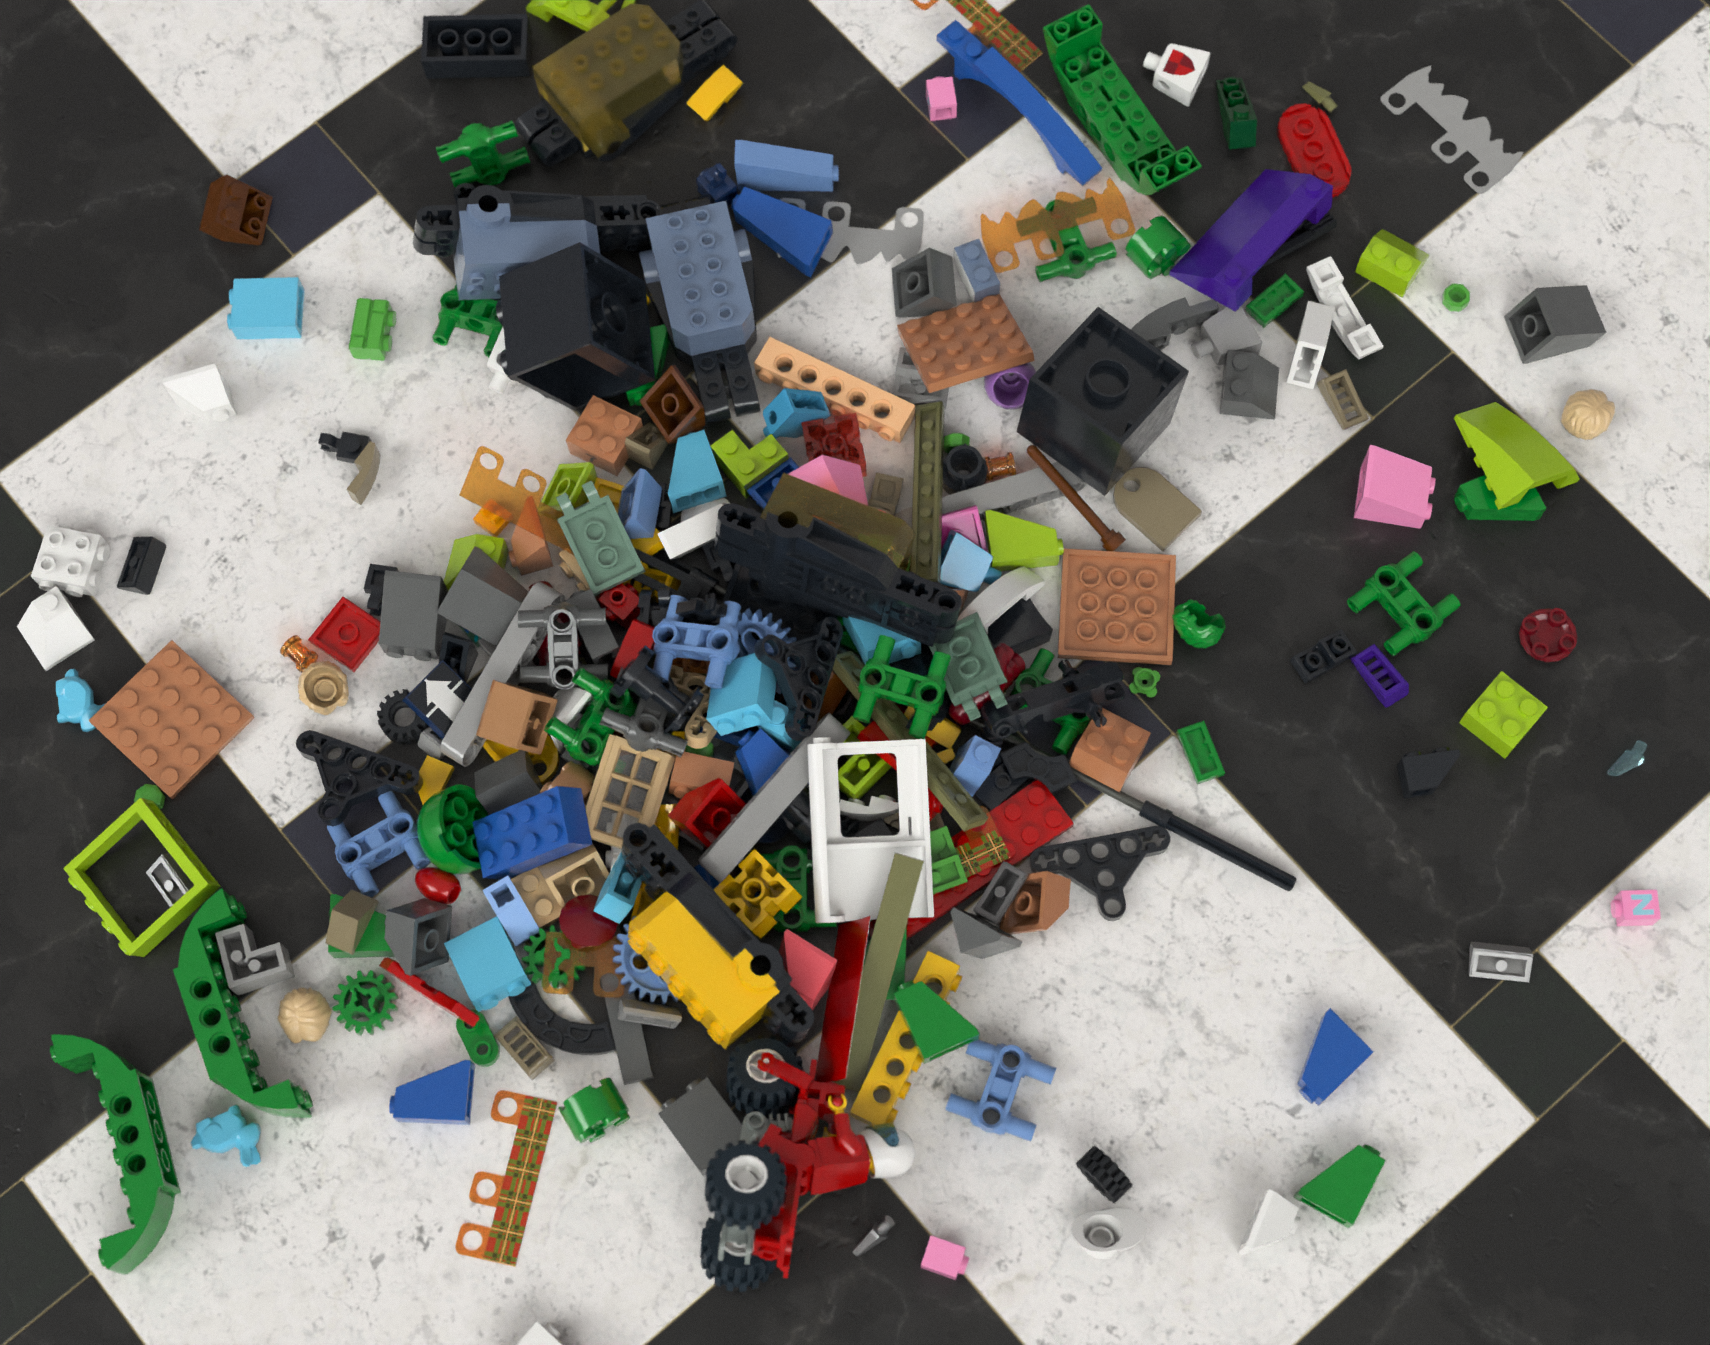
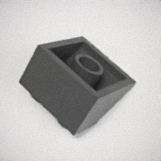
M928 248L892 268L896 317L928 316L937 311L949 310L957 305L952 256Z
M1228 350L1224 362L1220 414L1275 420L1279 367L1256 353Z
M423 898L386 910L385 940L406 975L411 976L448 962L449 953L444 943L450 940L452 906Z

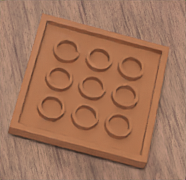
M1000 294L986 296L981 301L975 303L960 304L949 310L937 311L932 315L911 319L897 325L898 334L929 393L1035 361L1030 345Z
M1064 549L1058 658L1172 665L1174 631L1172 615L1174 614L1176 555Z
M171 640L88 721L173 799L254 719V716Z

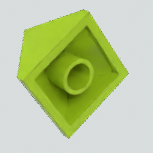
M590 462L559 464L538 507L539 514L558 521V518L565 516L556 497L567 493L574 508L587 503L588 497L582 485L589 481H592L593 484L595 483L597 474L594 465Z

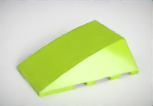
M1497 402L1456 414L1454 417L1467 447L1473 448L1476 454L1474 461L1477 467H1482L1487 477L1485 484L1488 490H1493L1497 497L1495 504L1498 510L1519 503L1528 490L1553 482L1556 488L1559 489L1579 481L1580 478L1575 469L1553 445L1521 418Z

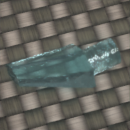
M1638 740L1632 751L1626 750L1608 769L1607 774L1619 776L1645 763L1643 754L1647 744Z

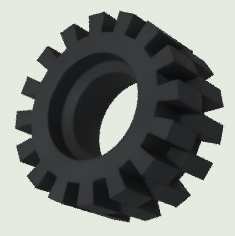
M403 689V693H399L398 690L393 691L394 696L390 697L388 694L384 697L386 702H381L379 705L381 711L377 710L378 723L385 735L391 741L395 740L397 744L402 745L404 741L409 745L412 744L411 740L413 739L418 742L421 732L429 726L416 713L415 719L410 725L401 727L395 724L394 717L396 712L402 708L410 707L403 701L409 694L408 689Z
M1093 1146L1076 1162L1078 1169L1081 1170L1080 1172L1087 1177L1086 1179L1112 1203H1116L1132 1187L1129 1178L1118 1168V1165L1096 1146Z

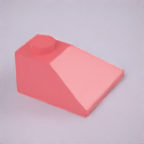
M787 929L783 934L779 953L783 959V966L785 971L792 977L790 985L813 1011L829 988L837 960Z

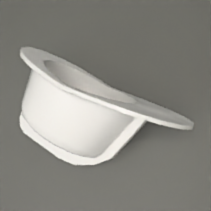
M1129 1208L1091 1211L1083 1213L1076 1218L1072 1226V1234L1075 1241L1088 1255L1096 1259H1107L1117 1254L1119 1250H1125L1140 1243L1146 1234V1222L1142 1215Z

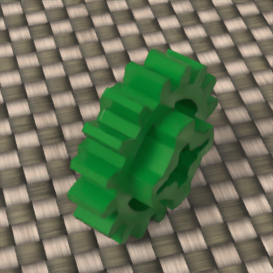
M551 925L549 933H545L541 928L539 929V938L532 935L529 937L533 943L532 946H524L523 948L529 956L522 957V962L530 964L524 971L527 975L534 974L531 978L534 984L541 980V987L545 990L549 987V984H552L554 990L558 991L560 983H564L569 988V979L573 978L577 981L580 979L576 973L577 970L586 969L580 960L587 959V954L579 952L582 949L573 947L570 940L565 937L561 930L557 932L554 925ZM560 940L568 943L573 950L562 948ZM547 942V945L541 951H538ZM554 948L560 956L556 958L555 968L550 961V958H553V953H555ZM567 965H571V967L565 973L562 974V971L567 967ZM537 966L546 967L549 976L542 974L537 969Z
M361 970L357 971L356 979L349 975L346 976L348 984L346 986L338 984V988L342 991L341 995H333V999L339 1002L338 1005L332 1007L333 1011L341 1013L336 1018L340 1024L346 1022L344 1028L349 1032L355 1027V1033L360 1036L363 1034L364 1029L370 1035H374V1027H379L382 1031L385 1030L383 1022L385 1020L393 1022L394 1019L389 1014L391 1011H398V1007L392 1003V1001L399 999L396 993L391 992L395 986L391 982L385 984L387 978L383 974L379 975L376 979V973L373 970L368 972L367 977H365ZM366 984L375 985L370 989L362 988V985ZM352 993L350 1003L347 1004L348 998ZM360 994L368 999L371 1012L363 1007V999ZM384 1002L383 1009L379 1013L381 1003ZM360 1017H368L370 1020L362 1022L354 1019H359Z

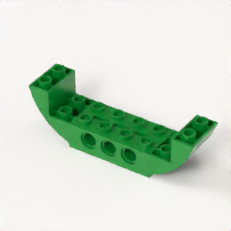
M1088 4L1043 27L1050 60L1067 97L1068 104L1120 180L1125 181L1138 193L1152 195L1202 168V165L1188 146L1176 151L1100 42L1103 23Z
M223 888L219 889L203 904L193 917L185 932L180 948L178 968L173 969L209 1079L261 1111L287 1118H310L312 1115L309 1108L313 1107V1102L307 1090L303 1091L300 1085H296L289 1079L268 1087L264 1076H259L257 1066H260V1061L254 1049L250 1050L247 1039L251 1038L250 1031L246 1023H241L238 1012L242 1011L237 996H232L228 987L225 971L220 962L221 955L215 935L216 932L245 924L244 919L247 918V913L241 901L237 902L234 895L230 896Z
M54 1034L51 1035L53 1045L50 1046V1053L55 1063L76 1074L92 1069L96 1079H100L102 1090L99 1091V1099L103 1108H107L109 1119H106V1128L109 1135L114 1137L116 1148H113V1157L117 1166H121L123 1177L120 1178V1186L124 1195H128L130 1206L127 1207V1215L132 1225L135 1224V1227L99 1239L101 1248L98 1249V1257L103 1267L106 1266L107 1270L126 1275L140 1265L155 1249L166 1231L171 1218L175 1195L181 1193L152 1078L140 1072L125 1058L90 1039L73 1035Z

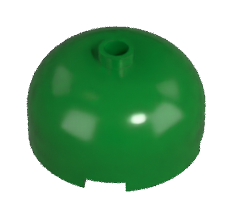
M458 784L443 789L428 798L418 815L417 835L424 854L436 867L451 874H468L481 869L473 822L488 816V813L476 798L473 788Z

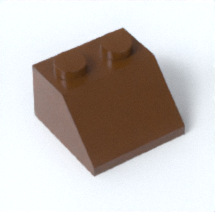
M671 365L640 400L668 444L677 443L679 437L691 432H698L705 425L704 406L675 365Z

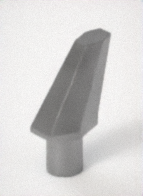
M886 1215L879 1223L874 1222L855 1246L853 1253L856 1256H860L888 1237V1231L895 1224L894 1220Z

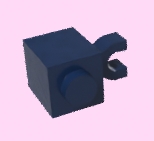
M720 163L711 168L704 169L696 178L698 192L702 196L708 195L710 204L726 201L727 206H729L738 194L737 185L727 175L726 169Z

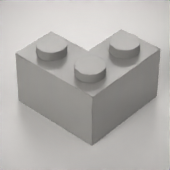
M245 924L215 933L228 987L237 995L295 977L288 949L280 942L257 949L253 931Z

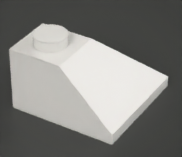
M216 363L162 378L163 385L178 407L210 423L214 421L222 422L231 416L237 415L230 387Z
M57 586L33 600L17 626L46 671L95 640L68 598Z
M575 686L567 690H558L553 696L558 699L553 717L575 729L593 699L592 694ZM551 735L556 749L563 755L566 751L565 744Z
M1270 1189L1265 1191L1259 1198L1238 1253L1245 1255L1284 1240L1288 1237L1289 1233L1294 1235L1300 1222V1218L1296 1216L1299 1208L1275 1191Z

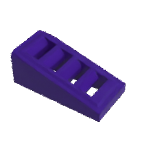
M1375 644L1351 658L1355 668L1385 708L1408 695L1409 683ZM1374 657L1377 659L1367 667L1364 665V663ZM1382 666L1383 669L1374 675L1371 674ZM1388 676L1390 677V679H1388V680L1385 681L1384 683H1382V684L1379 683V682H1380L1381 680H1383L1384 678H1386V677H1388Z

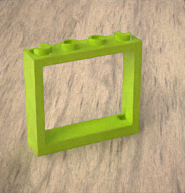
M139 798L63 868L70 876L68 878L69 883L76 890L83 893L86 897L84 900L86 905L100 915L103 919L101 921L103 927L117 937L120 941L118 946L129 956L145 957L221 887L154 801ZM143 819L194 886L136 938L85 871Z

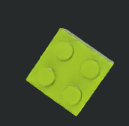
M1501 671L1468 709L1459 723L1505 759L1548 707Z

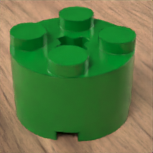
M1157 216L1149 221L1152 224L1146 230L1141 227L1132 236L1125 249L1128 252L1126 256L1149 279H1153L1160 274L1168 276L1169 271L1176 265L1175 262L1191 247L1187 239L1165 216Z
M610 1077L599 1080L602 1086L598 1088L592 1087L590 1084L563 1102L565 1107L558 1108L575 1140L580 1143L588 1140L590 1143L595 1142L606 1135L604 1129L613 1124L617 1127L631 1118L628 1114L629 1109Z

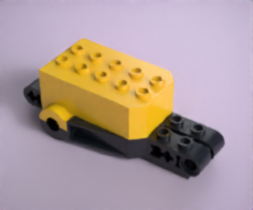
M642 823L629 825L623 834L621 850L622 857L627 863L625 868L634 879L640 878L644 882L646 893L654 900L650 906L629 923L628 937L630 939L628 943L632 949L645 958L650 969L668 984L667 987L677 999L683 1001L692 1017L696 1021H700L706 1027L710 1037L717 1044H721L725 1050L763 1017L765 1018L763 1021L764 1025L773 1035L778 1033L789 1043H799L804 1040L813 1025L814 1013L810 1006L790 985L792 977L785 971L783 959L778 950L769 944L760 943L655 824L650 828ZM633 843H639V844H641L642 846L637 847V846H634V845H632V844H633Z

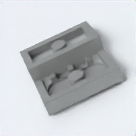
M900 347L892 394L914 405L942 401L944 409H946L949 387L929 393L907 349Z

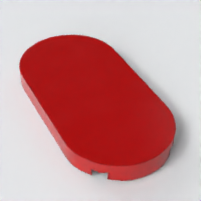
M1305 103L1293 105L1284 111L1277 126L1279 141L1293 172L1311 174L1332 185V198L1343 193L1349 184L1351 165L1328 115L1320 108L1317 110L1311 107L1312 105Z

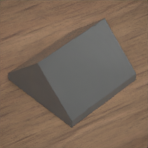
M519 750L474 772L475 796L489 815L540 794L543 787L529 753L523 750Z
M955 907L951 911L960 952L963 954L984 959L1018 948L1023 942L973 913Z

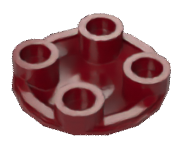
M1561 608L1538 609L1528 614L1521 623L1519 631L1520 643L1526 653L1536 660L1544 662L1560 661L1567 657L1576 646V627Z
M591 894L577 896L569 900L561 910L559 917L560 929L575 948L582 949L584 947L599 946L615 937L618 923L593 911L598 896Z

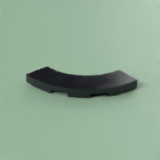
M536 984L526 987L519 995L508 996L521 1022L532 1034L549 1046L579 1055H600L616 1051L608 1021L596 1024L571 1022L560 1017L543 1001Z

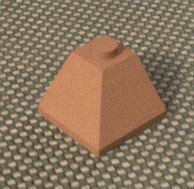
M533 496L527 497L511 538L513 550L508 552L512 567H518L521 576L554 567L542 521Z
M1048 871L1028 874V878L1000 921V929L1010 935L1047 930L1069 908L1071 879Z

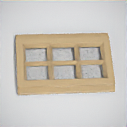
M610 734L585 807L591 839L622 849L623 834L629 825L642 823L650 828L655 824L676 756L657 749H649L644 752L636 751L629 746L625 738ZM633 843V844H632V845L637 846V847L642 846V845L639 844V843Z

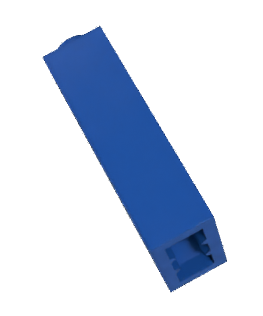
M745 186L741 194H737L732 202V210L737 223L808 277L812 276L833 234L832 220Z

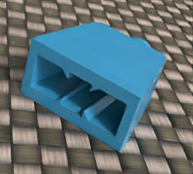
M784 388L763 410V417L767 425L763 428L764 435L767 437L772 434L775 439L778 437L798 438L829 418L831 415L822 392Z
M950 529L941 549V584L978 592L982 582L991 585L1001 577L1002 572L990 567L993 560L991 554L958 532Z

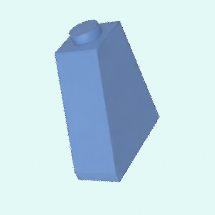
M976 735L958 749L956 757L949 768L971 797L989 775L1001 748Z

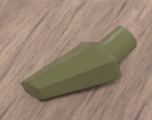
M1307 82L1302 86L1329 113L1338 106L1330 97L1331 92L1311 82Z

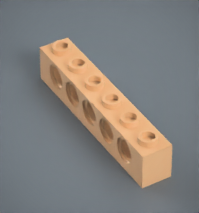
M772 337L768 338L754 362L755 374L761 381L768 384L774 383L782 389L822 392L826 405L833 415L839 418L846 417L854 421L862 429L867 430L869 428L887 441L894 440L901 443L915 418L914 404ZM785 366L791 368L787 372H782L779 369ZM806 378L815 379L812 383L803 382ZM831 389H836L840 391L838 394L835 395L827 393ZM854 401H862L864 404L861 406H854L851 403ZM879 412H885L888 414V416L884 418H879L876 416V414Z

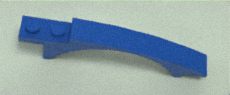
M956 19L937 34L936 41L955 57L954 75L959 80L970 78L980 81L996 90L1013 104L1041 137L1058 170L1063 175L1065 173L1070 174L1080 185L1084 186L1102 171L1101 165L1055 109L994 47L988 49Z

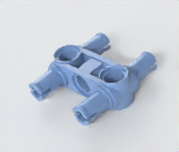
M671 595L666 618L662 619L653 630L652 637L655 641L654 653L656 654L653 670L664 678L662 682H668L673 659L678 657L710 661L705 684L710 688L722 689L727 665H730L740 652V646L737 642L739 633L736 629L741 610L740 604L733 601H724V604L728 605L725 617L720 618L719 625L683 622V617L675 614L677 603L688 600L683 596ZM674 635L669 642H665L669 636ZM728 641L725 647L719 649L722 642Z
M393 791L386 792L378 797L387 818L351 838L343 822L337 826L327 825V830L336 845L335 855L337 861L342 866L346 876L355 881L361 894L371 898L379 892L370 873L374 868L406 851L417 870L425 868L431 863L420 846L417 824L410 812L402 808ZM404 827H409L406 832L399 833ZM358 855L354 861L348 862L351 857Z
M979 1039L968 1044L966 1054L991 1063L992 1069L981 1100L974 1102L951 1093L945 1110L971 1119L970 1123H973L972 1125L981 1128V1130L987 1133L1004 1135L1006 1132L1031 1141L1037 1124L1012 1116L1010 1108L1021 1077L1028 1076L1051 1085L1056 1067L1031 1059L1030 1053L1022 1051L1016 1045L1001 1043L995 1046ZM1008 1054H1014L1020 1063L1013 1068L1007 1067L1003 1063V1057ZM988 1110H993L997 1112L1000 1119L996 1124L991 1125L983 1120L982 1115Z

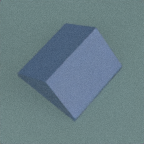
M642 468L622 488L617 513L630 539L653 538L662 487Z

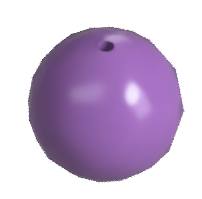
M1029 362L984 376V388L989 399L996 406L1004 409L1023 407L1029 380L1036 373L1035 368Z

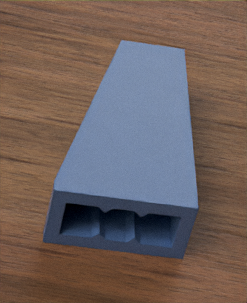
M735 140L734 164L738 191H742L745 186L755 191L833 192V181L839 180V165H834L832 154Z

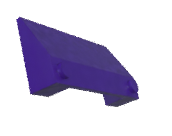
M1265 169L1169 271V275L1236 312L1252 295V277L1305 219L1317 224L1332 208L1333 186L1311 174Z

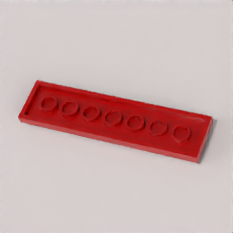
M1035 780L988 812L986 815L989 818L985 824L966 831L962 830L951 837L954 847L957 848L998 829L1011 856L1005 862L1015 867L1031 856L1035 849L1044 847L1072 828L1074 823L1048 788ZM1003 861L967 877L968 882L933 894L934 917L908 918L906 924L907 940L952 910L953 907L958 906L990 884ZM876 920L870 922L868 931L870 938L873 934Z

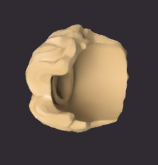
M1594 389L1578 391L1569 396L1564 406L1561 423L1572 436L1584 440H1592L1607 431L1615 414V404L1608 401L1603 391Z
M327 660L322 662L316 661V663L310 664L307 669H303L298 681L299 699L309 709L322 715H329L337 706L342 707L347 704L349 700L347 675L342 672L339 666Z
M301 987L288 992L283 1000H280L277 1018L291 1042L299 1043L302 1040L316 1042L321 1039L329 1026L332 1009L320 992L312 990V988L306 989Z

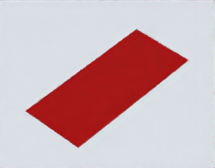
M871 916L844 923L838 927L834 958L837 960L828 990L814 1080L816 1082L846 1079Z

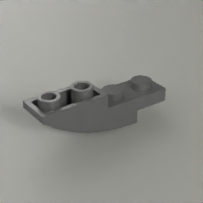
M1186 297L1158 308L1135 324L1131 330L1161 351L1169 345L1171 334L1179 335L1186 332L1189 328L1201 327L1204 321L1218 313L1219 307L1213 299L1189 306Z

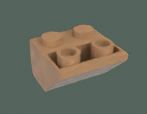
M493 680L476 735L515 749L541 755L548 734L544 731V728L553 717L558 699L544 692Z

